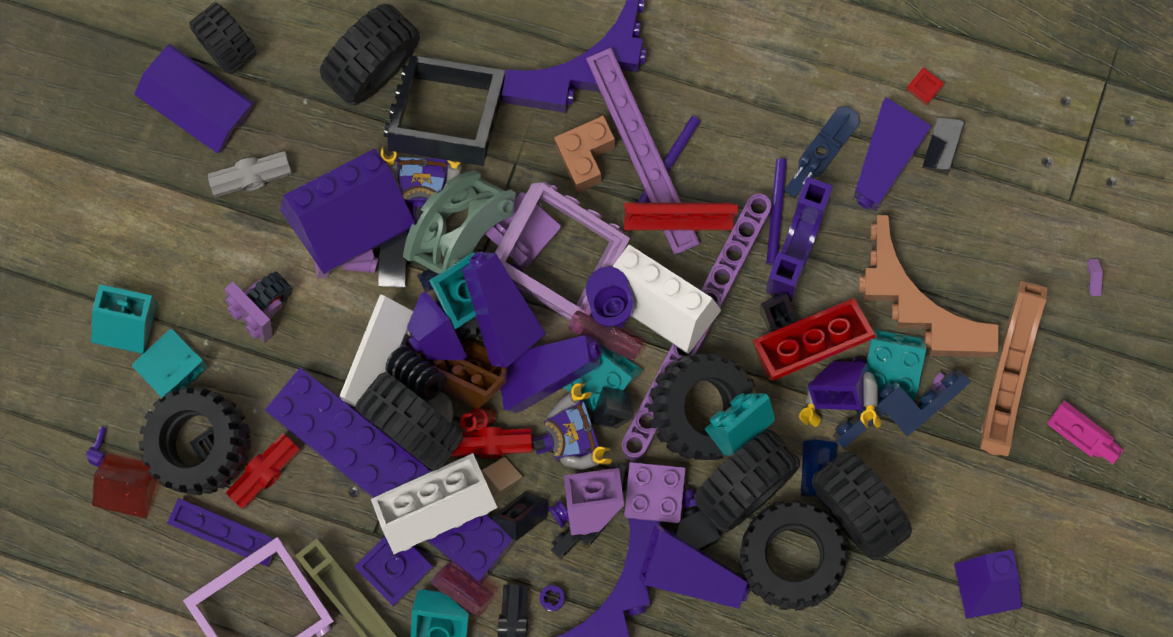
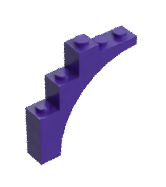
M626 0L616 23L603 39L587 52L569 62L546 69L530 71L506 69L502 90L503 103L566 113L567 106L573 104L575 89L600 92L586 58L609 48L612 49L621 70L639 72L640 64L645 65L647 49L643 48V39L639 38L641 22L637 21L638 12H644L645 0Z
M629 519V550L623 572L614 590L603 605L585 622L556 637H629L624 613L629 612L630 616H637L646 613L645 608L651 607L646 585L639 579V575L654 526H660V522Z

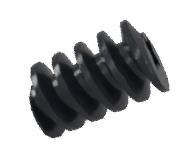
M407 346L397 348L387 359L386 373L393 376L424 401L432 400L438 396L446 384V376L442 372H439L435 367H431L430 363L417 356L414 351H409Z

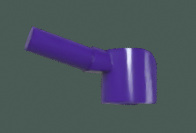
M100 427L93 447H90L86 454L89 463L96 467L102 465L106 456L105 453L99 451L106 432L104 427Z
M694 489L683 492L682 505L684 509L696 505Z

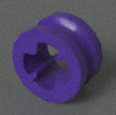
M558 500L556 501V506H549L548 510L558 525L563 528L564 523L569 521V516L564 505Z
M550 585L541 591L540 603L544 609L554 612L563 607L565 596L561 588ZM550 591L554 595H560V599H557L558 604L554 606L550 602L545 603L544 598H548L547 593Z

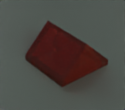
M107 453L94 474L92 506L146 519L157 479H153L148 473L151 467L144 466L143 462Z

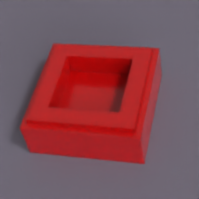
M923 67L907 86L906 90L928 106L942 89L944 82Z

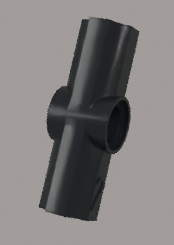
M516 584L503 585L502 612L499 614L498 637H527V586Z

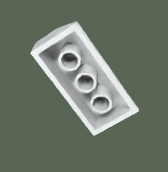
M631 245L627 246L613 265L614 268H618L623 272L628 280L634 301L631 316L688 354L721 311L713 298Z
M381 294L340 394L341 400L354 410H356V402L376 377L386 372L385 366L390 354L397 348L406 346L408 337L411 336L407 325L413 311Z
M470 454L371 499L383 533L394 554L408 550L427 539H433L438 534L459 527L476 517L484 516L497 508L474 454Z

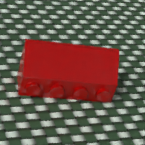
M853 298L754 339L753 343L758 361L768 380L774 381L872 340L876 336Z

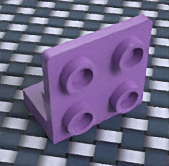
M523 192L515 198L513 216L498 222L485 233L498 246L526 195ZM536 204L509 256L520 266L527 268L559 232L561 225Z
M630 462L625 518L680 523L685 468Z

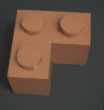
M604 116L554 137L555 147L577 193L602 183L601 173L594 158L615 149V139Z

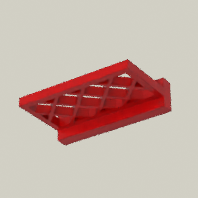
M624 203V231H732L733 220L738 213V205H733V203Z

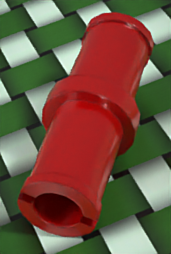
M490 407L479 408L478 410L473 409L461 417L460 425L462 429L467 427L465 431L482 430L495 422L496 412L494 410L490 411Z

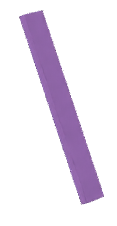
M606 49L586 58L650 203H681L612 49ZM663 231L674 256L700 244L694 231Z

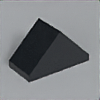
M786 292L760 305V314L770 333L797 322Z
M603 387L591 417V424L617 429L631 421L634 413L630 393Z

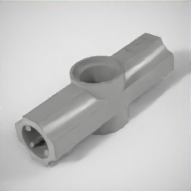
M284 151L260 159L256 157L245 158L236 162L233 167L207 175L214 197H219L239 190L246 192L257 190L263 187L266 182L292 175L287 154Z

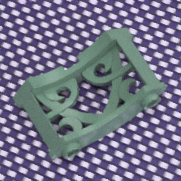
M475 170L462 173L447 181L448 186L439 193L434 192L420 209L423 213L417 224H412L404 247L403 258L408 261L414 260L438 274L442 273L471 254L478 241L491 227L513 216L515 191H504L480 179L481 173ZM469 208L467 219L461 227L446 234V219L452 213ZM441 252L445 258L444 263L440 262Z

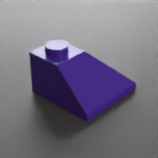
M426 291L421 293L407 325L411 335L408 342L415 353L421 352L427 360L465 359L467 356L450 319Z
M1013 550L987 554L954 564L966 619L1021 609L1019 575Z

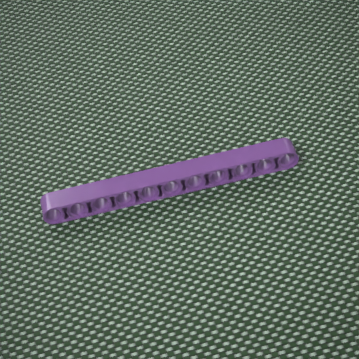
M754 194L748 199L701 289L702 292L717 302L720 309H722L769 218L771 202L763 194ZM755 204H761L765 207L766 211L762 214H756L752 211L751 207ZM747 227L754 234L750 237H743L740 235L739 230ZM730 251H737L740 253L741 258L737 261H731L726 255ZM719 274H724L729 278V282L725 285H720L715 282L714 278ZM716 318L693 347L692 353L689 356L699 353ZM674 344L672 345L655 379L659 373L666 372L665 367L667 365L677 362L679 358L684 357L678 354L677 349L679 347ZM655 379L622 442L623 455L629 461L636 462L643 459L658 432V428L644 429L639 424L640 420L644 417L654 419L653 412H648V404H653L652 397L649 394L651 388H657L658 386ZM632 441H637L642 445V449L638 453H630L627 450V445Z

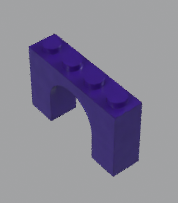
M810 177L806 178L797 201L795 215L781 253L778 252L768 277L766 293L778 296L786 292L790 302H792L828 208L832 185Z

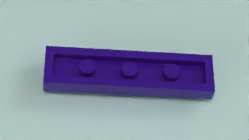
M178 498L167 521V524L245 558L274 540L269 536ZM275 553L259 564L269 568Z

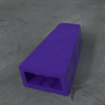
M886 97L882 102L854 193V198L857 199L856 202L867 210H870V208L875 211L878 210L931 129V125Z
M478 252L469 259L470 263L462 271L489 361L492 366L507 368L543 337L545 332L497 254Z
M584 335L526 350L508 366L507 382L501 387L503 409L512 413L522 412L601 366L599 357H601L602 351L597 339Z
M659 525L654 526L639 575V579L644 585L740 608L741 602L746 600L749 590L748 582L740 574Z

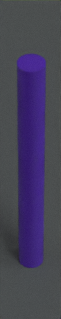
M691 116L663 160L667 173H669L700 123V120L694 116ZM645 190L637 203H650Z
M782 158L776 159L767 265L774 264L779 249L787 160Z

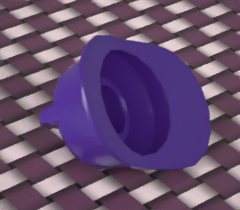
M609 266L594 271L586 284V295L592 316L600 325L622 328L623 324L630 318L634 308L628 280L618 268Z

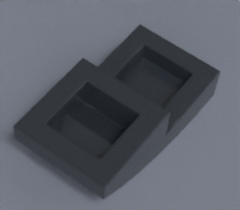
M409 231L380 245L378 286L406 287L407 259L403 258V253Z

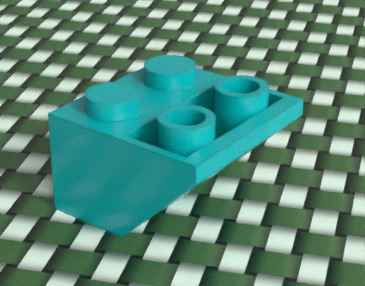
M99 284L92 309L91 343L144 354L158 302L152 295Z
M741 393L730 402L732 405L725 412L722 410L710 418L711 424L705 428V431L723 455L732 456L748 441L755 438L756 435L764 431L775 421L771 402L766 393Z

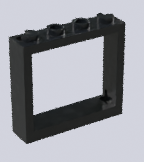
M411 55L408 66L403 65L402 85L398 84L396 88L395 100L397 102L396 104H391L389 114L391 122L386 123L383 137H388V151L484 166L502 101L505 70ZM415 78L489 90L475 140L400 128Z

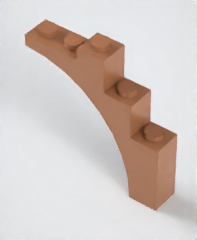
M877 215L875 224L870 225V240H875V250H870V266H875V268H866L864 276H859V293H864V301L896 302L891 307V320H896V328L929 329V331L924 333L926 348H929V356L995 358L998 353V325L974 322L956 316L937 306L921 293L906 275L896 257L890 237L888 215Z
M1020 281L1004 333L1002 350L982 421L980 449L987 451L989 454L1009 455L1023 383L1047 299V287Z

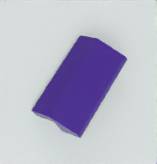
M171 44L167 45L146 69L134 93L135 96L216 153L224 150L233 129L245 123L254 102Z

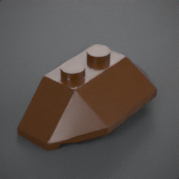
M470 340L460 341L467 356L463 360H427L421 352L417 353V356L422 357L424 361L431 364V367H435L446 376V384L441 392L477 410L507 382L508 367L492 366L486 348Z

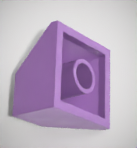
M619 468L564 475L571 535H586L592 532H599L624 506Z

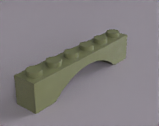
M317 538L295 555L360 637H397Z

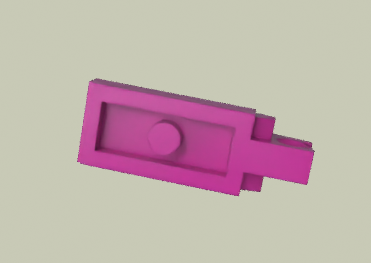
M1065 400L1047 422L1051 428L1090 457L1094 455L1100 458L1102 456L1114 464L1123 452V449L1113 441L1114 438L1108 432Z

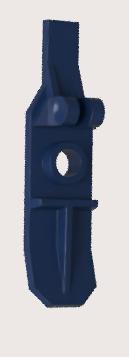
M848 106L839 107L835 110L831 118L799 158L798 171L786 186L784 192L795 199L802 190L807 177L813 179L821 176L860 124L857 112ZM823 148L826 154L820 156L816 153V150Z

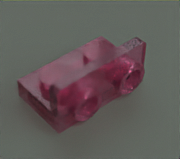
M451 562L445 565L431 581V584L437 587L441 593L448 595L465 610L470 611L474 615H482L494 596L492 591Z

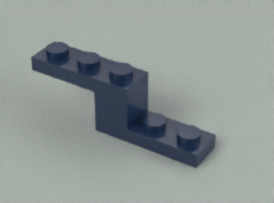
M960 370L957 372L952 371L941 380L942 384L933 391L931 389L920 398L921 403L918 405L914 403L896 381L892 385L887 383L878 391V406L875 407V412L879 418L887 413L908 437L971 382ZM866 407L862 410H857V415L850 421L846 419L836 427V433L833 436L843 449L867 429L860 418ZM873 419L868 422V426L873 424Z

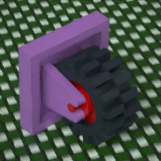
M276 271L263 277L262 281L258 280L244 292L232 282L225 288L227 298L225 301L229 306L227 310L237 321L241 318L247 325L245 327L247 332L255 340L260 338L266 343L273 337L270 319L283 307L282 303L288 300L287 297L291 295L293 288Z

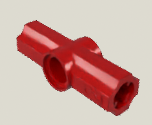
M486 427L478 431L462 432L463 440L450 457H466L474 454V456H479V458L493 459L501 458L506 454L533 453L532 429L503 430L499 427Z
M282 433L263 454H258L248 463L245 473L225 493L244 510L263 489H268L278 480L282 473L281 470L301 450Z

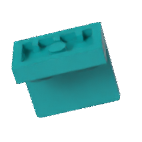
M872 328L876 338L870 340L866 364L869 372L875 377L878 391L887 383L892 385L896 381L912 400H915L926 353L924 338Z
M173 329L168 330L132 364V367L163 400H166V393L173 390L179 392L180 388L188 387L208 368L206 363Z
M602 337L597 339L602 351V355L599 357L601 366L563 387L568 392H571L575 384L586 383V385L582 386L581 393L583 395L584 393L591 392V397L580 401H584V404L593 412L603 387L624 391L643 372V369Z

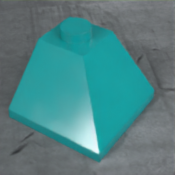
M474 252L429 280L454 329H457L476 316L462 271L470 263L469 259L476 254Z
M418 589L412 608L411 637H467L469 614L446 593Z

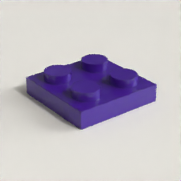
M386 537L354 566L393 607L433 569V566L413 546L408 550L394 554Z

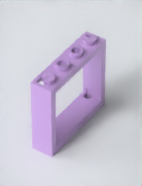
M544 181L543 183H533L495 253L519 290L573 323L585 324L591 313L586 295V287L575 305L506 263V259L539 198L609 241L594 271L602 267H613L623 253L630 238L622 233L623 231L619 229V226L613 223L608 225L602 221V216L591 209L586 211L580 207V202L568 195L564 197L556 192L558 190L556 186L549 185Z
M279 537L183 600L207 637H218L197 604L277 551L321 617V620L295 637H311L314 634L317 637H321L332 629L330 623L334 619Z

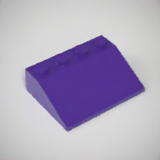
M376 149L283 195L280 207L281 213L323 274L410 230L412 224L416 225L389 167Z

